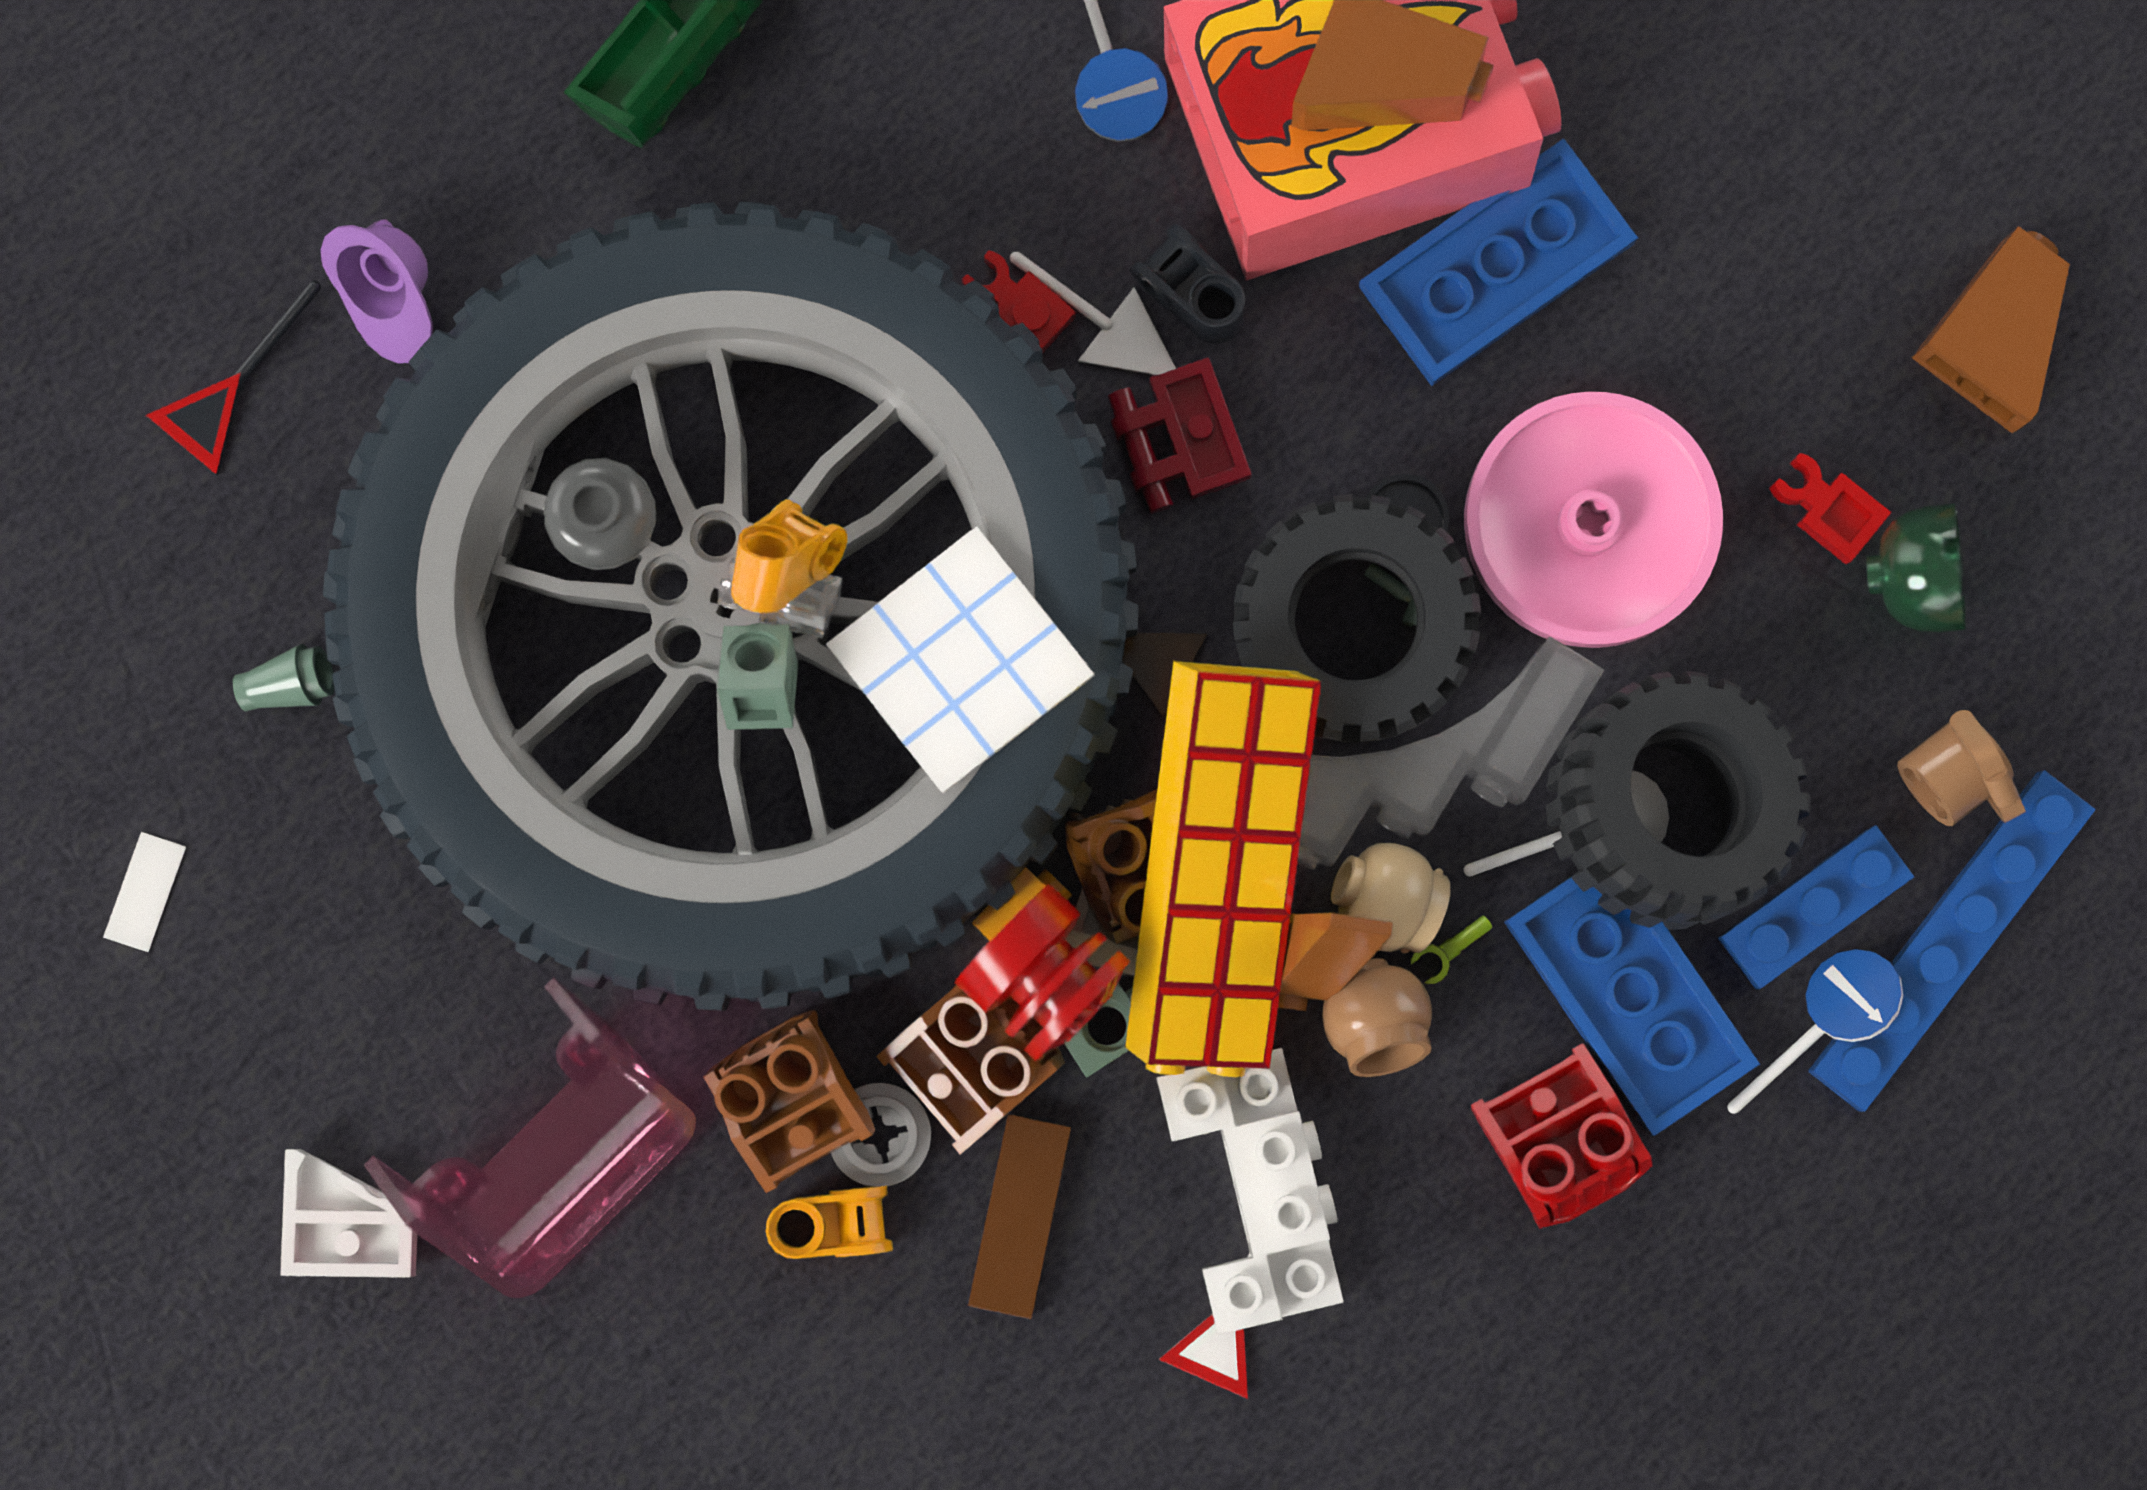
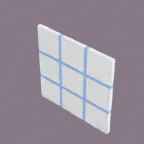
M977 526L826 644L942 794L946 793L1095 676Z

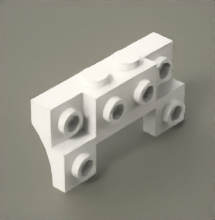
M1282 1048L1272 1050L1270 1069L1246 1068L1245 1075L1242 1077L1216 1075L1206 1070L1207 1067L1186 1070L1181 1075L1157 1077L1171 1141L1221 1130L1251 1254L1250 1257L1202 1268L1217 1334L1282 1320L1281 1317L1343 1303L1327 1229L1328 1224L1337 1222L1336 1210L1329 1185L1317 1187L1311 1161L1322 1159L1316 1128L1313 1121L1305 1123L1301 1121L1300 1113L1296 1108Z

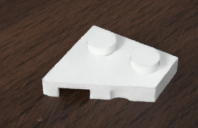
M302 1149L285 1150L281 1276H416L418 1210Z

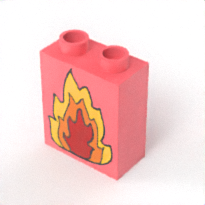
M1182 0L1164 6L1165 61L1246 281L1461 210L1470 203L1511 190L1509 193L1530 187L1543 137L1560 132L1562 121L1557 94L1547 68L1538 58L1515 65L1499 26L1516 20V0H1383L1489 37L1484 62L1494 65L1492 74L1481 102L1469 99L1461 121L1304 131L1291 126L1293 101L1334 0Z

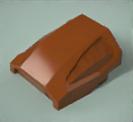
M956 985L876 1057L884 1066L888 1063L891 1064L956 1140L952 1146L959 1154H962L1063 1066L1065 1061L1059 1047L1044 1053L1037 1061L1024 1050L1044 1028L1034 1018L1013 1038L1005 1032L1009 1021L1020 1006L1012 997L995 1009L985 1013Z
M815 1010L795 1015L743 1044L712 1066L703 1077L715 1097L718 1110L723 1115L731 1141L765 1193L777 1188L780 1182L797 1171L857 1139L863 1141L872 1136L875 1131L868 1110L848 1081L840 1063L818 1026V1014Z

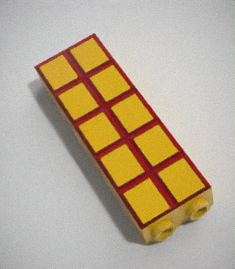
M1174 661L1125 1048L1146 1063V1069L1165 1075H1181L1185 1073L1186 1066L1207 1067L1206 1070L1216 1075L1242 1077L1245 1075L1246 1068L1270 1069L1321 681L1297 671Z

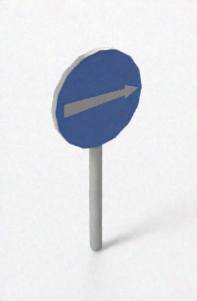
M1084 0L1101 54L1092 58L1079 75L1075 89L1077 111L1085 125L1100 137L1117 142L1136 140L1151 132L1163 117L1168 100L1166 80L1158 65L1143 53L1126 48L1113 50L1097 0Z

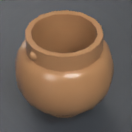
M1369 959L1340 992L1332 995L1328 1000H1324L1322 1018L1328 1041L1338 1053L1347 1059L1350 1072L1356 1076L1373 1077L1398 1072L1420 1062L1431 1052V1044L1428 1037L1432 1020L1430 997L1422 982L1413 973L1402 967L1389 966L1385 959Z

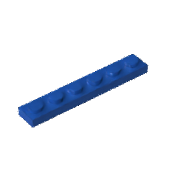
M2045 770L2037 772L2019 795L2026 812L2006 823L2002 820L1999 821L1891 962V965L1901 978L1903 989L1900 1011L1891 1025L1871 1039L1849 1042L1833 1038L1808 1070L1810 1074L1856 1110L1862 1112L1867 1110L2096 810Z

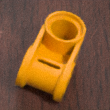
M786 499L780 502L772 512L755 524L744 528L739 534L731 596L734 601L742 608L759 613L777 612L785 608L791 600L817 581L827 578L834 571L845 552L847 545L846 530L836 524L825 526L802 514L800 504L792 500Z
M887 1185L829 1191V1194L797 1197L783 1201L772 1210L767 1220L766 1235L768 1242L776 1253L786 1258L794 1259L828 1255L847 1257L893 1251L892 1240L885 1238L882 1199L888 1195ZM857 1206H862L865 1236H860ZM793 1209L802 1210L813 1219L815 1225L814 1236L807 1244L791 1246L780 1237L778 1224L781 1216L786 1211Z

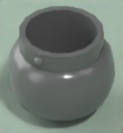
M607 458L585 459L566 468L551 484L544 503L545 528L554 547L570 562L592 570L615 569L634 560L649 544L656 525L655 500L646 481L630 466Z

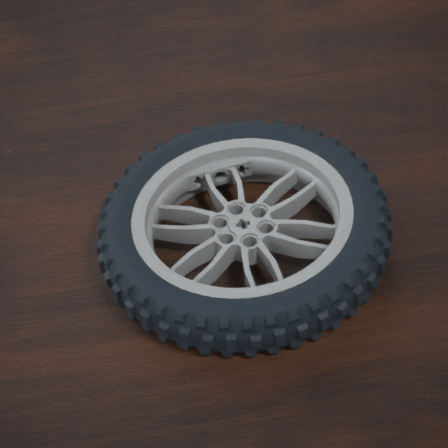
M739 202L734 214H723L715 203L691 204L690 207L677 208L674 219L661 220L653 211L614 220L613 233L602 235L596 229L590 227L570 235V240L558 244L556 256L545 260L534 254L501 274L504 287L497 292L484 287L480 288L465 301V306L453 316L456 326L449 333L436 330L410 359L409 363L415 370L410 379L396 377L384 395L385 401L376 414L382 425L378 432H365L347 473L355 478L357 483L354 489L341 490L332 533L334 537L342 541L341 548L329 550L328 568L324 574L323 597L336 604V609L324 613L327 659L330 663L340 665L341 670L332 674L336 696L333 697L336 714L340 723L355 728L354 731L347 735L355 756L353 760L364 783L378 784L374 794L383 808L380 817L391 834L402 840L411 838L407 847L421 863L419 869L434 886L441 888L450 884L452 886L450 891L465 904L462 913L485 930H491L499 925L498 932L516 942L515 951L538 964H542L551 956L554 958V961L572 968L571 979L596 989H602L608 980H612L613 985L633 989L635 1000L658 1005L663 1004L668 993L694 998L696 1008L699 1010L727 1011L731 998L748 999L751 1002L759 1001L763 1009L790 1006L792 993L808 990L811 992L822 991L824 996L829 999L853 992L854 978L863 975L875 977L882 973L891 978L912 968L911 954L922 948L930 949L938 943L947 949L967 936L963 922L971 916H979L988 905L999 910L1016 894L1010 882L1025 867L1029 868L1033 862L1043 866L1058 847V843L1052 836V833L1056 827L1064 826L1068 819L1066 817L1067 811L1080 813L1092 793V789L1084 780L1087 774L1092 772L1097 757H1109L1117 735V729L1108 723L1109 717L1115 713L1118 698L1128 696L1133 673L1132 668L1122 663L1125 639L1136 636L1138 632L1139 609L1138 604L1126 600L1129 575L1137 570L1134 543L1121 540L1118 527L1120 515L1126 512V501L1120 480L1106 479L1102 463L1106 445L1096 424H1082L1075 411L1077 388L1064 369L1049 371L1042 363V348L1039 346L1038 338L1023 323L1010 327L1000 318L999 306L995 303L994 294L976 280L963 287L954 282L951 267L923 249L912 257L900 252L894 237L887 235L885 230L866 223H862L852 233L844 230L838 216L818 211L802 210L797 219L785 218L776 206L764 205V203ZM733 361L769 362L796 367L831 378L856 390L878 404V408L819 458L790 495L788 500L800 504L802 514L809 517L834 479L885 430L898 421L902 422L933 455L930 463L876 509L844 527L847 532V545L840 561L883 535L940 481L950 480L963 505L971 528L974 529L976 526L979 528L1095 676L946 793L942 794L920 766L900 788L883 802L836 830H833L828 825L814 754L794 709L793 728L783 729L794 750L813 829L811 840L765 851H758L755 848L740 772L741 729L727 730L717 691L719 769L736 846L732 853L681 849L631 834L598 817L586 807L588 800L648 748L697 683L707 681L718 686L723 626H744L754 623L778 625V620L785 611L792 608H803L811 614V625L802 636L792 638L797 661L803 660L861 690L833 652L826 648L824 644L826 643L831 623L852 624L879 603L818 595L813 592L812 586H810L791 600L785 608L777 612L759 613L747 609L745 611L734 609L731 617L725 618L726 613L718 604L721 597L725 599L732 598L731 588L739 534L744 528L754 524L749 522L746 441L730 369ZM709 362L713 369L726 436L723 504H712L696 509L673 460L655 383L658 373L683 366ZM635 383L640 393L651 452L683 527L681 537L672 545L664 547L650 540L649 544L636 557L640 560L635 574L634 584L632 585L568 581L516 567L510 559L519 541L524 516L531 518L533 512L545 516L544 503L547 496L531 492L544 450L570 423L586 410L618 390ZM726 527L736 533L735 544L727 554L711 556L704 552V540L712 530ZM671 570H679L686 573L688 582L682 595L672 600H664L657 597L656 585L664 573ZM501 581L572 604L651 614L652 625L649 632L577 676L522 729H515L495 683L486 641L485 627ZM683 632L697 633L701 639V648L697 656L689 662L679 663L672 661L669 648L675 636ZM655 662L667 677L630 731L573 786L563 790L531 754L535 746L596 694Z

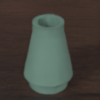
M299 644L248 672L235 675L233 678L234 695L239 706L244 711L258 708L318 706L321 704L323 697L334 693L335 687L332 678L334 672L331 663L327 659V654L321 647L308 648L303 644Z

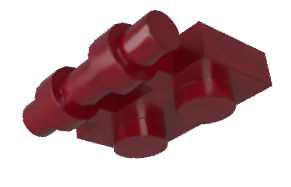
M1209 357L1150 377L1149 385L1155 402L1138 408L1130 387L1117 390L1108 395L1115 416L1110 421L1116 439L1123 440L1134 468V471L1129 476L1135 492L1143 493L1150 514L1164 511L1173 506L1166 485L1171 480L1183 477L1192 500L1251 479L1252 474ZM1164 424L1175 455L1157 461L1147 431Z

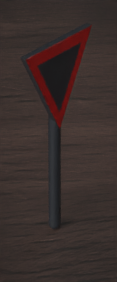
M313 280L306 286L232 377L151 412L146 416L218 475L239 387L321 289V284Z

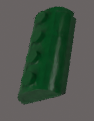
M639 0L564 93L604 128L631 144L642 148L651 137L662 130L668 115L687 92L703 80L707 68L724 47L741 34L746 21L763 0Z

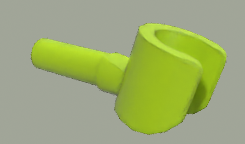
M1482 915L1451 939L1448 938L1439 946L1429 944L1422 952L1414 953L1411 964L1417 961L1424 953L1433 952L1437 954L1443 963L1442 970L1424 982L1426 984H1435L1447 975L1450 967L1449 962L1458 956L1463 949L1492 929V925Z

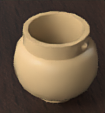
M1377 843L1365 849L1359 857L1351 855L1346 858L1335 877L1331 901L1333 904L1338 905L1339 915L1393 922L1392 936L1382 945L1379 951L1393 952L1400 949L1402 953H1408L1409 951L1420 953L1432 942L1443 922L1450 898V881L1447 876L1443 875L1441 868L1433 871L1428 860L1418 851L1395 843Z

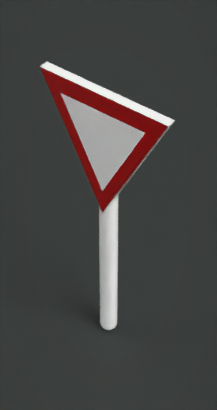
M1213 1313L1159 1358V1360L1248 1399L1244 1329L1218 1335Z

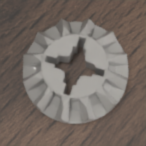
M873 1083L855 1089V1092L865 1105L871 1118H873L871 1107L876 1106L878 1116H882L885 1125L891 1126L896 1124V1127L906 1125L908 1132L899 1133L898 1137L889 1141L888 1163H884L882 1154H878L875 1144L864 1145V1142L857 1144L851 1142L832 1152L831 1155L841 1171L858 1183L873 1187L891 1186L900 1183L919 1169L929 1152L931 1141L929 1118L919 1100L901 1087L886 1083Z

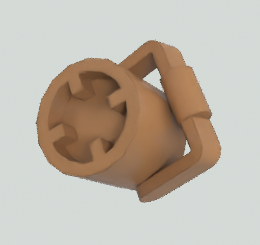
M1961 710L1953 714L1946 725L1898 761L1899 773L1908 789L1928 813L1946 826L1955 825L1986 800H1988L2004 823L2026 812L2013 782L2014 773L2008 758L1997 742L1979 724L1970 711Z

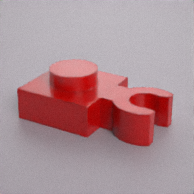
M988 250L984 255V262L996 272L997 277L993 283L982 286L994 294L995 303L999 306L1000 318L1010 327L1023 323L1038 338L1043 354L1076 318V311L1030 271L1016 284L1009 276V268L1004 258L998 253ZM966 274L962 279L963 286L974 279Z
M1799 453L1790 462V465L1803 475V488L1794 489L1779 478L1769 489L1778 501L1787 505L1800 504L1808 512L1799 521L1797 526L1843 563L1848 564L1892 512L1843 473H1840L1828 485L1822 480L1821 469L1817 462L1810 456Z

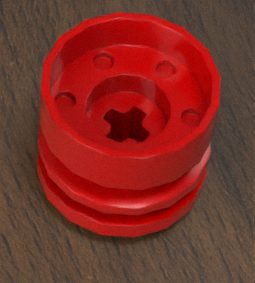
M1050 884L1041 889L995 935L954 982L985 1013L995 1009L1010 997L1017 1001L1020 1006L1005 1029V1032L1011 1038L1016 1036L1033 1018L1044 1028L1024 1049L1035 1061L1044 1053L1069 1042L1113 996L1123 970L1131 962L1118 950L1099 970H1096L1088 960L1107 940L1101 932L1090 936L1076 948H1073L1065 939L1077 923L1080 912Z

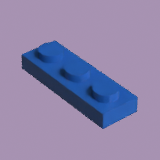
M1874 825L1856 836L1717 938L1755 989H1761L1914 878V875L1879 828Z

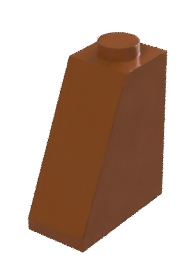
M1334 0L1294 98L1291 126L1305 131L1461 121L1468 100L1471 99L1480 103L1491 77L1494 65L1484 62L1489 37L1383 0Z
M2019 226L1997 246L1912 357L2012 434L2030 422L2039 410L2070 266L2068 262L2058 256V249L2052 241L2040 233L2034 231L2026 232Z

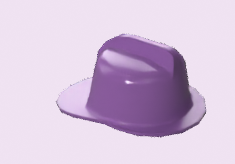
M386 219L376 221L367 228L355 225L336 227L325 236L320 249L322 264L331 283L339 292L357 330L366 343L383 358L398 364L409 363L419 348L433 334V322L426 301L421 293L428 278V266L420 246L409 235L393 227Z

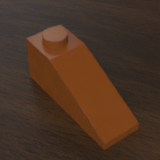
M1332 913L1290 914L1278 1008L1307 1011L1308 1000H1328L1332 995L1340 992L1392 936L1393 922Z

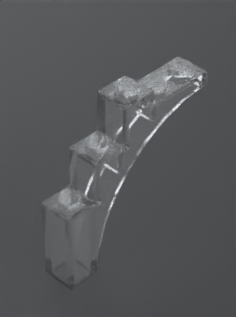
M1549 636L1539 646L1508 687L1483 709L1440 734L1390 751L1344 757L1311 755L1297 862L1311 870H1315L1319 862L1328 868L1333 866L1370 805L1380 810L1376 820L1394 833L1409 839L1414 831L1424 837L1432 830L1465 775L1475 780L1470 788L1492 804L1502 808L1507 801L1516 806L1527 799L1603 674L1604 669Z

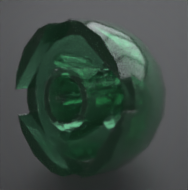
M1955 503L1926 506L1907 511L1894 519L1882 533L1879 556L1867 557L1870 595L1882 594L1888 613L1905 627L1919 632L1932 633L1966 631L1965 596H1961V593H1963V568Z

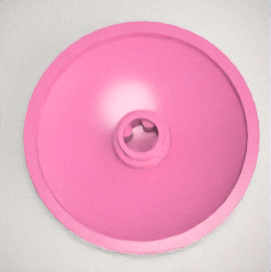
M1580 392L1554 397L1524 411L1499 432L1486 449L1471 478L1464 510V530L1469 557L1476 575L1495 604L1507 616L1530 632L1550 641L1576 647L1601 648L1617 646L1646 637L1668 624L1693 602L1710 577L1718 557L1723 531V509L1718 483L1709 461L1692 436L1680 424L1652 405L1635 398L1607 392Z

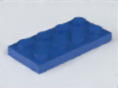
M1564 138L1538 156L1530 187L1509 193L1511 191L1509 190L1470 203L1360 280L1358 287L1431 386L1626 251L1637 241L1638 237Z
M1570 877L1505 920L1504 923L1647 1134L1655 1136L1760 1065V1063L1669 930L1665 927L1663 921L1651 928L1631 923L1629 918L1631 910L1628 908L1613 915L1598 905V900L1602 894L1597 889L1592 887L1583 892Z

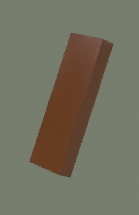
M1008 1114L968 1306L1032 1319L1071 1127Z

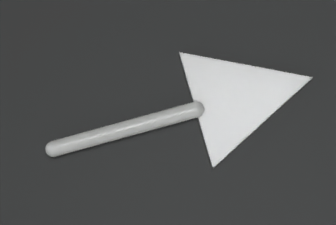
M1013 252L1010 255V260L1013 264L1026 273L1030 271L1062 300L1102 328L1078 362L1154 376L1176 369L1135 288L1132 289L1109 319L1021 253Z

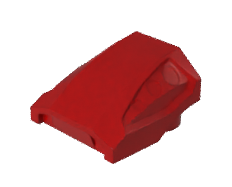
M1583 1043L1573 1048V1054L1559 1064L1497 1098L1485 1103L1480 1099L1471 1104V1109L1478 1123L1515 1182L1539 1229L1569 1222L1627 1190L1652 1167V1157L1635 1131L1617 1095Z

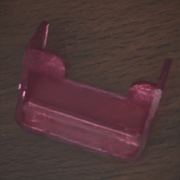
M555 978L544 987L574 1023L558 1044L556 1060L560 1068L572 1080L482 1169L465 1158L451 1157L435 1163L412 1184L375 1156H372L364 1164L408 1228L499 1292L511 1298L527 1297L542 1289L688 1144L696 1128V1117L684 1100L604 1019Z

